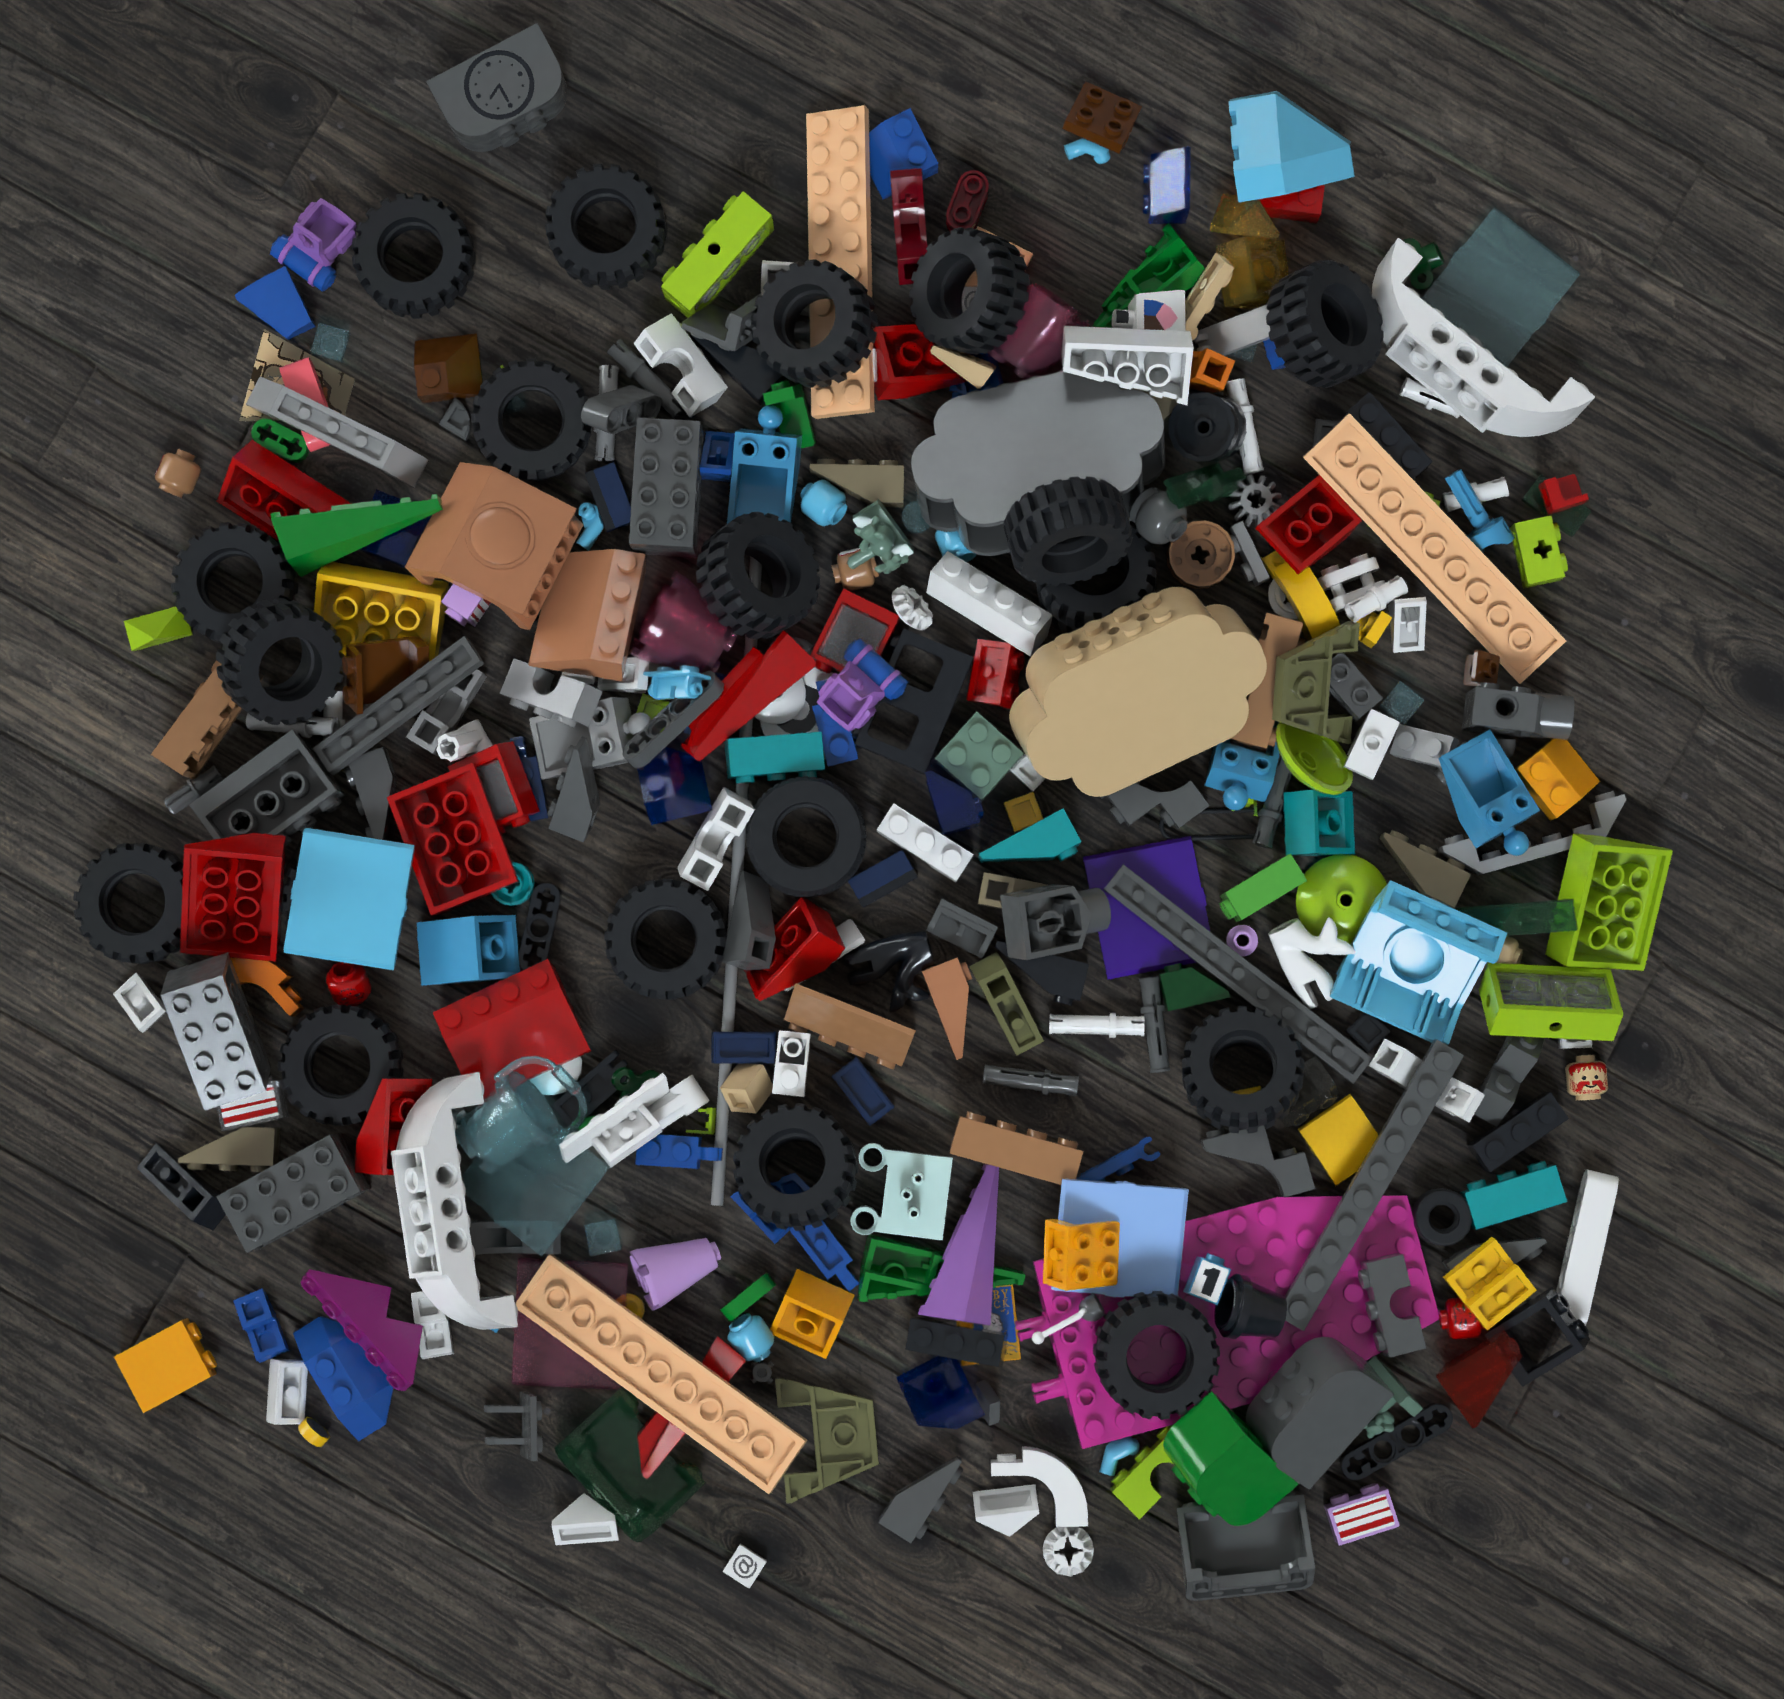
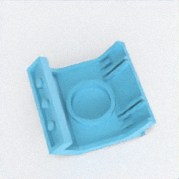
M1390 880L1374 899L1351 943L1356 953L1345 955L1339 966L1329 997L1431 1043L1434 1039H1437L1449 1045L1460 1011L1485 964L1487 962L1495 964L1498 961L1507 932Z

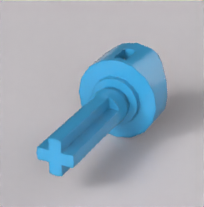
M1462 469L1456 470L1445 478L1468 520L1474 527L1467 537L1482 553H1484L1487 546L1509 544L1514 540L1515 537L1503 517L1489 519L1487 512Z

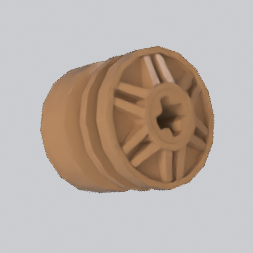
M1206 520L1193 521L1187 524L1186 531L1178 540L1170 541L1166 552L1167 566L1173 578L1183 586L1192 589L1209 588L1223 580L1231 570L1235 559L1234 543L1228 532L1220 525ZM1195 548H1199L1201 552H1207L1208 556L1203 560L1204 564H1199L1198 560H1192L1191 556L1195 554Z

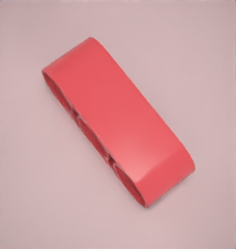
M310 357L279 368L285 387L329 408ZM301 430L310 452L330 445Z

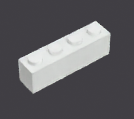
M949 551L945 553L930 571L927 594L1031 657L1047 638L1053 617L1051 613Z

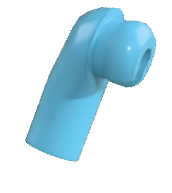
M1084 138L1064 145L1068 160L1089 154L1094 156L1096 163L1103 164L1108 162L1111 157L1109 149Z
M585 502L578 508V514L581 516L585 529L576 543L589 551L603 531L604 524L598 507Z
M1129 1436L1109 1442L1106 1445L1099 1472L1115 1476L1119 1459L1128 1455L1134 1456L1138 1453L1140 1448L1138 1440Z

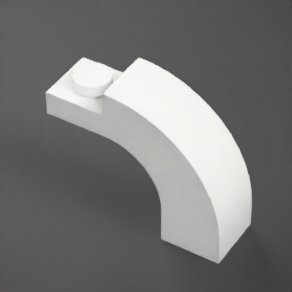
M1384 1039L1369 1066L1406 1089L1422 1060L1407 1049ZM1451 1077L1435 1106L1453 1116L1470 1122L1485 1095L1479 1090Z
M1022 1446V1459H1016V1454H997V1459H990L991 1476H1031L1041 1480L1048 1486L1054 1496L1056 1527L1088 1526L1087 1502L1082 1486L1071 1468L1060 1458L1039 1448Z

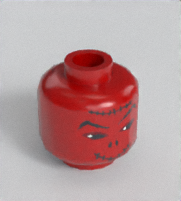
M337 962L326 975V984L334 1002L338 1005H359L371 993L372 986L363 965Z
M1449 1298L1445 1303V1310H1439L1440 1328L1447 1329V1333L1452 1339L1477 1338L1480 1336L1482 1329H1485L1460 1298Z

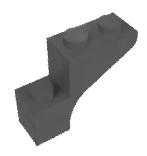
M1192 781L1169 792L1152 791L1134 783L1106 796L1113 805L1109 809L1111 814L1119 824L1125 822L1128 827L1159 805L1162 810L1158 813L1169 828L1174 825L1178 830L1210 806Z
M1506 1037L1490 1071L1477 1089L1485 1096L1474 1115L1496 1127L1499 1125L1514 1104L1521 1082L1539 1059L1545 1038Z
M1264 1125L1259 1126L1258 1132L1248 1133L1247 1128H1239V1134L1225 1133L1223 1127L1206 1132L1207 1138L1200 1140L1202 1148L1206 1152L1258 1164L1266 1168L1275 1178L1282 1197L1315 1189L1305 1152H1297L1296 1148L1293 1147L1278 1151V1158L1274 1159Z

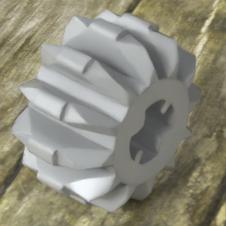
M1252 475L1247 476V485L1238 480L1235 485L1239 491H1230L1229 497L1236 500L1228 505L1229 510L1239 509V512L1234 516V520L1239 521L1243 516L1246 517L1244 525L1247 528L1250 527L1253 519H1255L1256 526H1258L1263 521V518L1266 519L1272 514L1271 512H1275L1281 507L1274 503V501L1281 499V493L1271 494V491L1276 486L1275 482H1271L1267 487L1264 486L1266 477L1263 475L1260 476L1258 483H1255ZM1253 495L1259 496L1258 502L1263 505L1259 504L1257 508L1251 507L1252 502L1247 497L1251 499Z

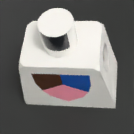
M1185 290L1136 294L1129 303L1128 310L1114 309L1112 328L1186 331Z

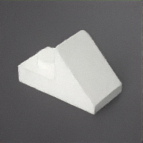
M642 657L627 658L623 681L598 678L597 689L614 692L646 693L649 677L643 675V672H649L650 659Z
M138 973L132 975L113 993L135 1026L142 1033L148 1030L167 1012L163 1001L155 995L144 978Z

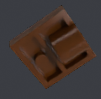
M1085 81L1062 129L1120 154L1121 150L1125 147L1142 106Z

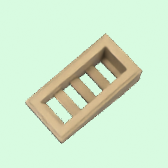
M936 343L930 350V353L977 389H981L997 367L993 363L973 355L938 346Z

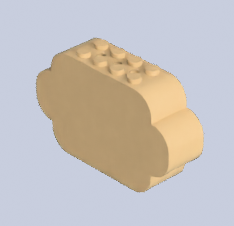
M1166 588L1157 593L1147 594L1142 600L1129 606L1119 607L1112 614L1099 620L1089 621L1083 627L1071 633L1061 634L1054 641L1036 650L1026 667V680L1029 688L1023 691L1013 702L1009 714L1010 725L1017 741L1039 775L1056 781L1072 778L1081 792L1094 797L1107 796L1229 740L1239 733L1244 727L1249 714L1246 696L1256 690L1262 683L1267 669L1266 658L1259 641L1232 608L1221 604L1204 606L1197 595L1187 588Z

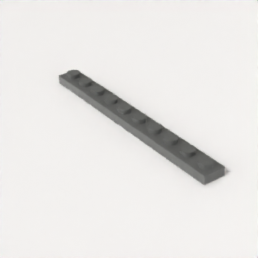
M1124 864L1121 865L1103 890L1254 1008L1258 1007L1266 1010L1265 1016L1269 1018L1274 1014L1281 1018L1282 1026L1284 1028L1290 1026L1295 1033V1040L1299 1041L1349 1082L1354 1084L1373 1058Z
M1434 1039L1288 1289L1285 1295L1287 1301L1285 1321L1302 1331L1307 1327L1464 1057L1463 1054L1437 1039Z

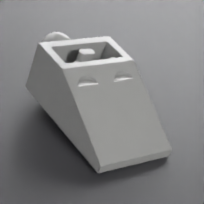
M617 697L599 700L589 727L576 723L575 728L558 722V716L553 714L551 719L542 716L529 718L541 780L560 777L562 772H567L569 764L564 763L570 745L576 746L582 736L587 738L593 770L628 763L622 755L625 745L646 727L651 718L642 712L632 715L629 699Z

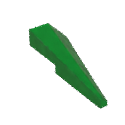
M1168 223L1162 229L1164 236L1156 246L1149 245L1145 250L1147 257L1136 270L1130 269L1102 304L1104 310L1094 324L1088 322L1085 327L1112 328L1114 309L1128 310V305L1136 294L1173 290L1187 291L1196 284L1205 267Z
M432 494L429 500L411 502L410 497L401 498L400 503L382 505L381 501L378 500L331 506L330 511L310 513L308 508L300 509L299 515L282 517L280 512L271 513V521L286 560L298 575L302 577L443 509L441 498L438 494Z
M869 1234L860 1266L857 1300L868 1302V1300L896 1299L901 1296L929 1295L931 1292V1288H929L931 1281L937 1278L944 1260H942L944 1252ZM994 1265L993 1288L1003 1285H1023L1026 1274L1022 1271Z

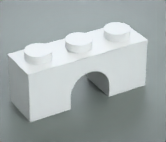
M671 313L644 328L634 342V345L652 368L661 363H670L681 371L683 378L671 394L687 415L692 417L716 403L728 387L724 383L722 376L714 370L705 358L703 351L695 345L686 333V330L681 328L682 324Z
M723 787L677 867L680 877L706 891L709 890L723 866L722 860L728 845L735 836L739 837L755 810L751 801Z
M894 803L877 828L879 834L902 849H906L929 864L930 867L955 883L974 855Z

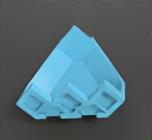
M1273 91L1229 100V113L1233 125L1230 126L1231 142L1235 158L1233 169L1238 202L1287 195L1355 177L1350 148L1351 141L1280 92Z

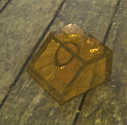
M1243 236L1216 245L1217 253L1225 257L1235 267L1232 271L1233 275L1227 286L1222 287L1221 290L1224 307L1246 309L1264 306L1267 304L1269 297H1271L1270 294L1273 287L1278 284L1280 279L1289 275L1284 240Z

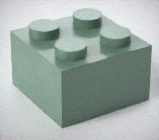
M976 711L940 751L934 761L981 803L1023 757L1024 753Z

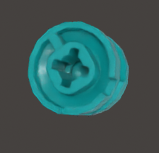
M512 862L519 881L491 893L494 899L501 904L509 906L522 904L530 898L534 891L535 882L533 874L528 867L517 862Z

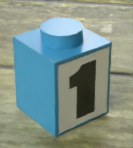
M1207 1253L1206 1258L1196 1256L1183 1292L1218 1305L1231 1269L1223 1266L1224 1259Z

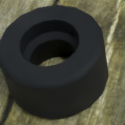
M1444 1188L1431 1189L1423 1193L1414 1203L1412 1211L1414 1226L1418 1235L1425 1241L1439 1246L1454 1245L1461 1241L1469 1232L1472 1215L1466 1199L1457 1192ZM1437 1205H1447L1454 1214L1453 1223L1446 1229H1437L1430 1222V1213Z

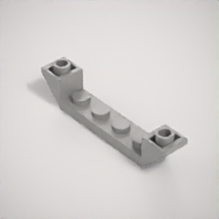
M259 377L246 403L247 406L302 430L383 470L387 475L414 488L429 461L399 442L281 384Z
M1614 791L1595 796L1597 802L1588 805L1595 829L1592 830L1591 824L1572 829L1573 834L1606 837L1626 801L1625 794L1615 797ZM1559 832L1542 837L1543 844L1533 847L1529 841L1528 850L1519 856L1509 853L1501 855L1500 850L1482 854L1483 861H1479L1476 848L1470 838L1464 840L1462 834L1444 839L1446 845L1439 847L1438 851L1440 855L1447 859L1451 858L1464 864L1467 870L1476 875H1482L1569 850L1573 835L1562 838Z

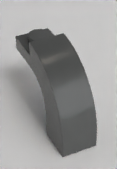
M542 1220L471 1221L469 1230L475 1255L499 1253L561 1254V1222Z

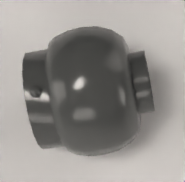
M1152 487L1145 490L1135 500L1131 507L1130 519L1136 524L1137 531L1145 540L1153 544L1162 545L1170 541L1174 542L1184 534L1187 529V508L1183 501L1174 493L1160 491Z

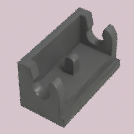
M941 899L926 931L982 959L998 927Z

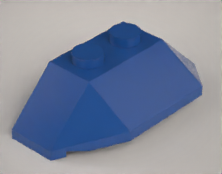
M320 1316L295 1331L293 1335L305 1366L334 1414L359 1442L387 1424L394 1388L387 1381V1375L383 1370L368 1361L365 1356V1350L358 1343L348 1339L344 1333V1327L337 1320Z

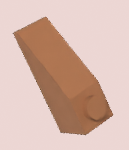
M957 957L922 971L956 1060L963 1058L969 993L967 981L972 979L966 961L959 963Z

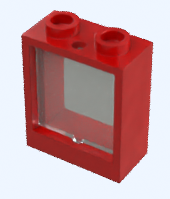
M843 588L810 654L816 661L815 668L827 674H830L832 670L840 673L847 663L843 658L846 648L851 642L859 638L868 645L870 644L874 648L873 650L882 657L900 621V617Z
M513 741L495 744L448 766L450 772L472 762L475 763L501 835L506 833L505 827L511 824L513 828L531 822L529 816L540 812Z

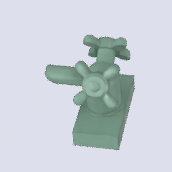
M879 499L853 515L852 520L857 526L854 532L857 536H861L863 540L859 545L860 551L848 558L847 564L851 569H855L874 556H879L884 563L874 568L877 573L884 572V574H889L899 568L901 564L908 562V556L914 553V547Z
M1376 1356L1368 1363L1394 1395L1364 1428L1367 1431L1368 1438H1373L1374 1435L1381 1434L1383 1431H1394L1395 1419L1388 1409L1396 1402L1413 1417L1423 1409L1395 1374Z

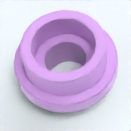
M1238 925L1228 932L1226 944L1240 956H1247L1255 951L1258 945V937L1251 927ZM1241 934L1248 938V944L1244 947L1237 944V937Z

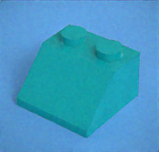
M1315 790L1284 792L1283 811L1286 855L1290 853L1292 856L1355 854L1352 791H1345L1338 795L1324 794Z

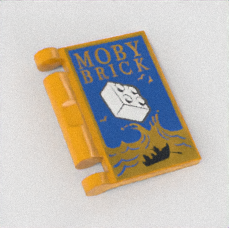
M1013 1285L996 1286L992 1291L991 1326L956 1321L957 1326L1008 1333L1004 1361L1021 1359L1017 1335L1018 1329L1016 1330L1015 1327L1017 1318ZM960 1360L961 1366L979 1364Z

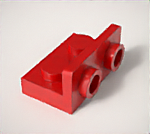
M978 639L967 701L1011 709L1013 702L1019 696V674L1025 663L1023 652L1007 642Z

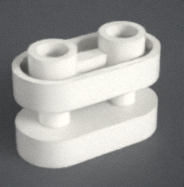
M1366 553L1349 560L1351 565L1339 569L1337 564L1320 571L1322 577L1317 580L1324 591L1331 589L1334 599L1330 600V603L1335 613L1345 611L1346 604L1365 595L1369 588L1373 586L1379 587L1385 583V580L1375 582L1372 576L1373 572L1380 569L1376 557L1369 558ZM1360 578L1363 587L1346 593L1343 584Z

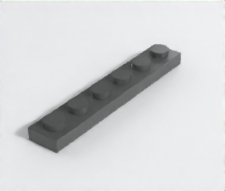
M463 636L366 708L363 714H358L313 749L327 771L335 775L485 663L470 640Z

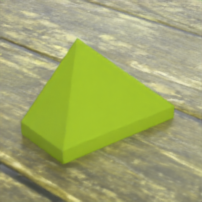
M177 607L124 621L132 651L193 635L192 628L183 619L184 615L178 611Z

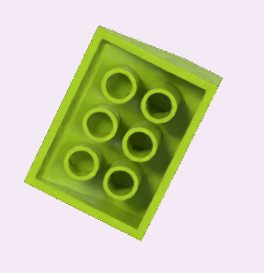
M1573 834L1545 955L1567 967L1644 971L1673 850L1604 836Z

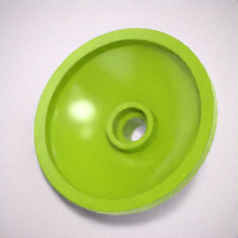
M1279 722L1276 728L1277 747L1286 767L1296 779L1315 791L1331 795L1342 794L1351 786L1353 772L1343 767L1347 755L1337 741Z
M1348 854L1332 855L1319 860L1305 872L1304 876L1307 881L1297 887L1296 911L1301 923L1313 936H1319L1327 918H1332L1337 926V938L1351 945L1374 899L1387 883L1380 871L1367 860ZM1342 895L1350 896L1351 903L1349 906L1341 904L1340 898Z

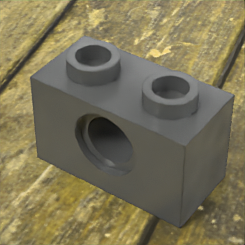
M1338 653L1332 658L1329 693L1348 715L1353 716L1352 720L1356 722L1383 698L1344 653Z

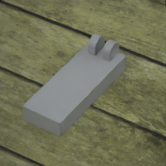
M1267 304L1198 330V335L1194 339L1195 344L1199 346L1197 351L1208 348L1226 356L1270 339L1268 334L1270 326L1266 324V316L1269 313V310L1266 309Z

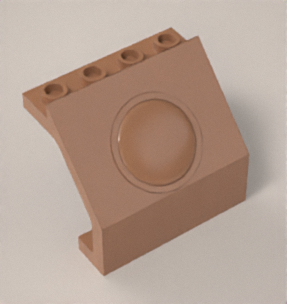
M460 462L441 497L443 510L431 516L405 568L424 585L431 586L435 578L451 582L495 604L521 629L530 630L583 527L582 522L574 515L577 509L496 467Z

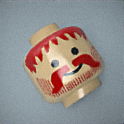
M1595 1055L1575 1056L1576 1062L1569 1063L1565 1069L1567 1092L1570 1095H1574L1576 1100L1601 1099V1094L1608 1090L1606 1064L1602 1061H1595Z

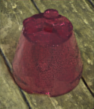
M1037 283L1027 286V292L1030 293L1029 302H1025L1023 310L1026 312L1023 320L1019 319L1016 324L1018 328L1015 333L1006 337L1007 341L1001 346H995L994 350L988 352L990 356L1002 364L1004 362L1007 363V361L1016 367L1013 372L1024 380L1032 376H1044L1062 360L1064 326L1095 327L1088 319L1081 322L1079 320L1081 314L1078 310L1043 285Z
M675 571L671 577L673 579L672 585H663L644 616L638 632L640 634L639 639L634 638L629 654L643 661L671 667L676 670H680L682 665L699 668V673L701 674L706 671L716 673L721 663L718 661L720 654L723 650L727 652L730 650L737 635L731 631L732 628L730 626L724 627L721 625L715 613L711 614L707 609L708 603L705 598H701L699 588L687 577Z

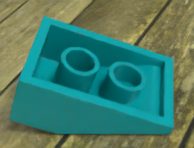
M1063 808L979 853L978 858L981 863L1048 861L1056 857L1062 862L1078 852L1076 847L1079 846L1081 840Z

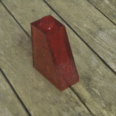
M1503 1330L1449 1361L1437 1373L1436 1378L1472 1428L1477 1427L1485 1417L1521 1360L1522 1354L1517 1342Z

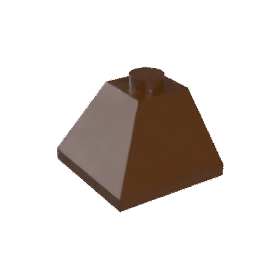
M477 333L415 341L414 370L417 396L422 403L453 400L454 398H470L478 395L483 378Z

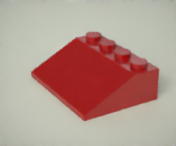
M472 762L387 797L403 843L415 845L412 867L430 915H442L519 881L475 763Z
M249 833L184 845L180 953L218 956L229 952L230 958L276 962L281 932V903L286 836Z
M548 959L433 1012L444 1041L461 1075L480 1072V1079L484 1085V1101L591 1051L556 968Z

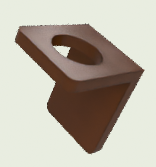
M1475 650L1474 655H1467L1463 684L1465 686H1480L1481 682L1497 684L1500 656L1481 650Z

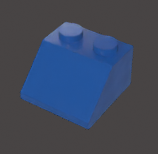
M911 108L881 122L869 132L870 176L882 200L892 196L890 171L921 168L922 180L938 173V162Z

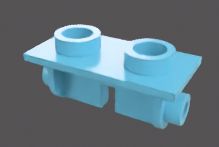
M687 665L680 666V670L659 666L657 671L643 672V675L652 677L648 693L655 700L674 698L695 699L703 692L702 680H711V676L699 673V668Z

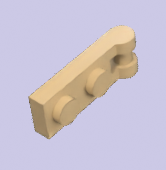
M1217 252L1185 299L1186 331H1191L1192 341L1198 335L1197 325L1203 316L1212 310L1216 296L1222 287L1228 285L1233 275L1232 271L1235 268L1225 257Z

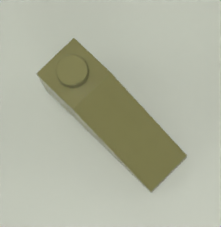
M995 952L969 966L1016 1056L1044 1042L999 954Z

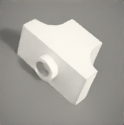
M1370 709L1351 744L1343 767L1373 780L1400 722Z

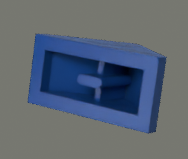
M706 431L700 463L702 480L731 482L735 433Z

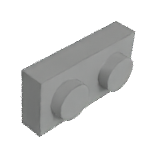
M1243 521L1231 526L1229 536L1234 543L1235 553L1239 552L1244 562L1240 567L1245 579L1248 582L1252 580L1255 587L1267 582L1270 577Z
M1399 724L1390 754L1394 757L1441 768L1438 758L1457 748L1459 740L1452 736Z

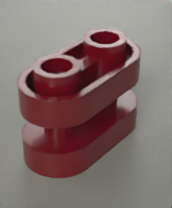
M971 170L965 172L959 178L946 212V228L948 232L960 227L966 229L977 228L988 199L989 183L983 173Z

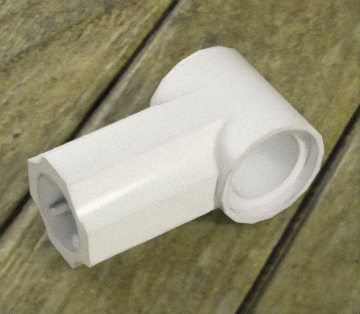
M476 719L455 731L445 733L439 737L436 751L441 759H447L452 762L474 755L493 745L481 723Z
M690 1075L669 1089L670 1092L646 1109L664 1129L682 1116H688L710 1100L694 1076Z

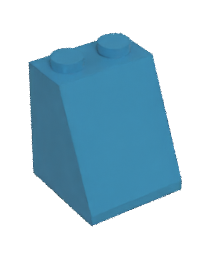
M516 915L468 916L417 923L421 986L502 980L520 972Z

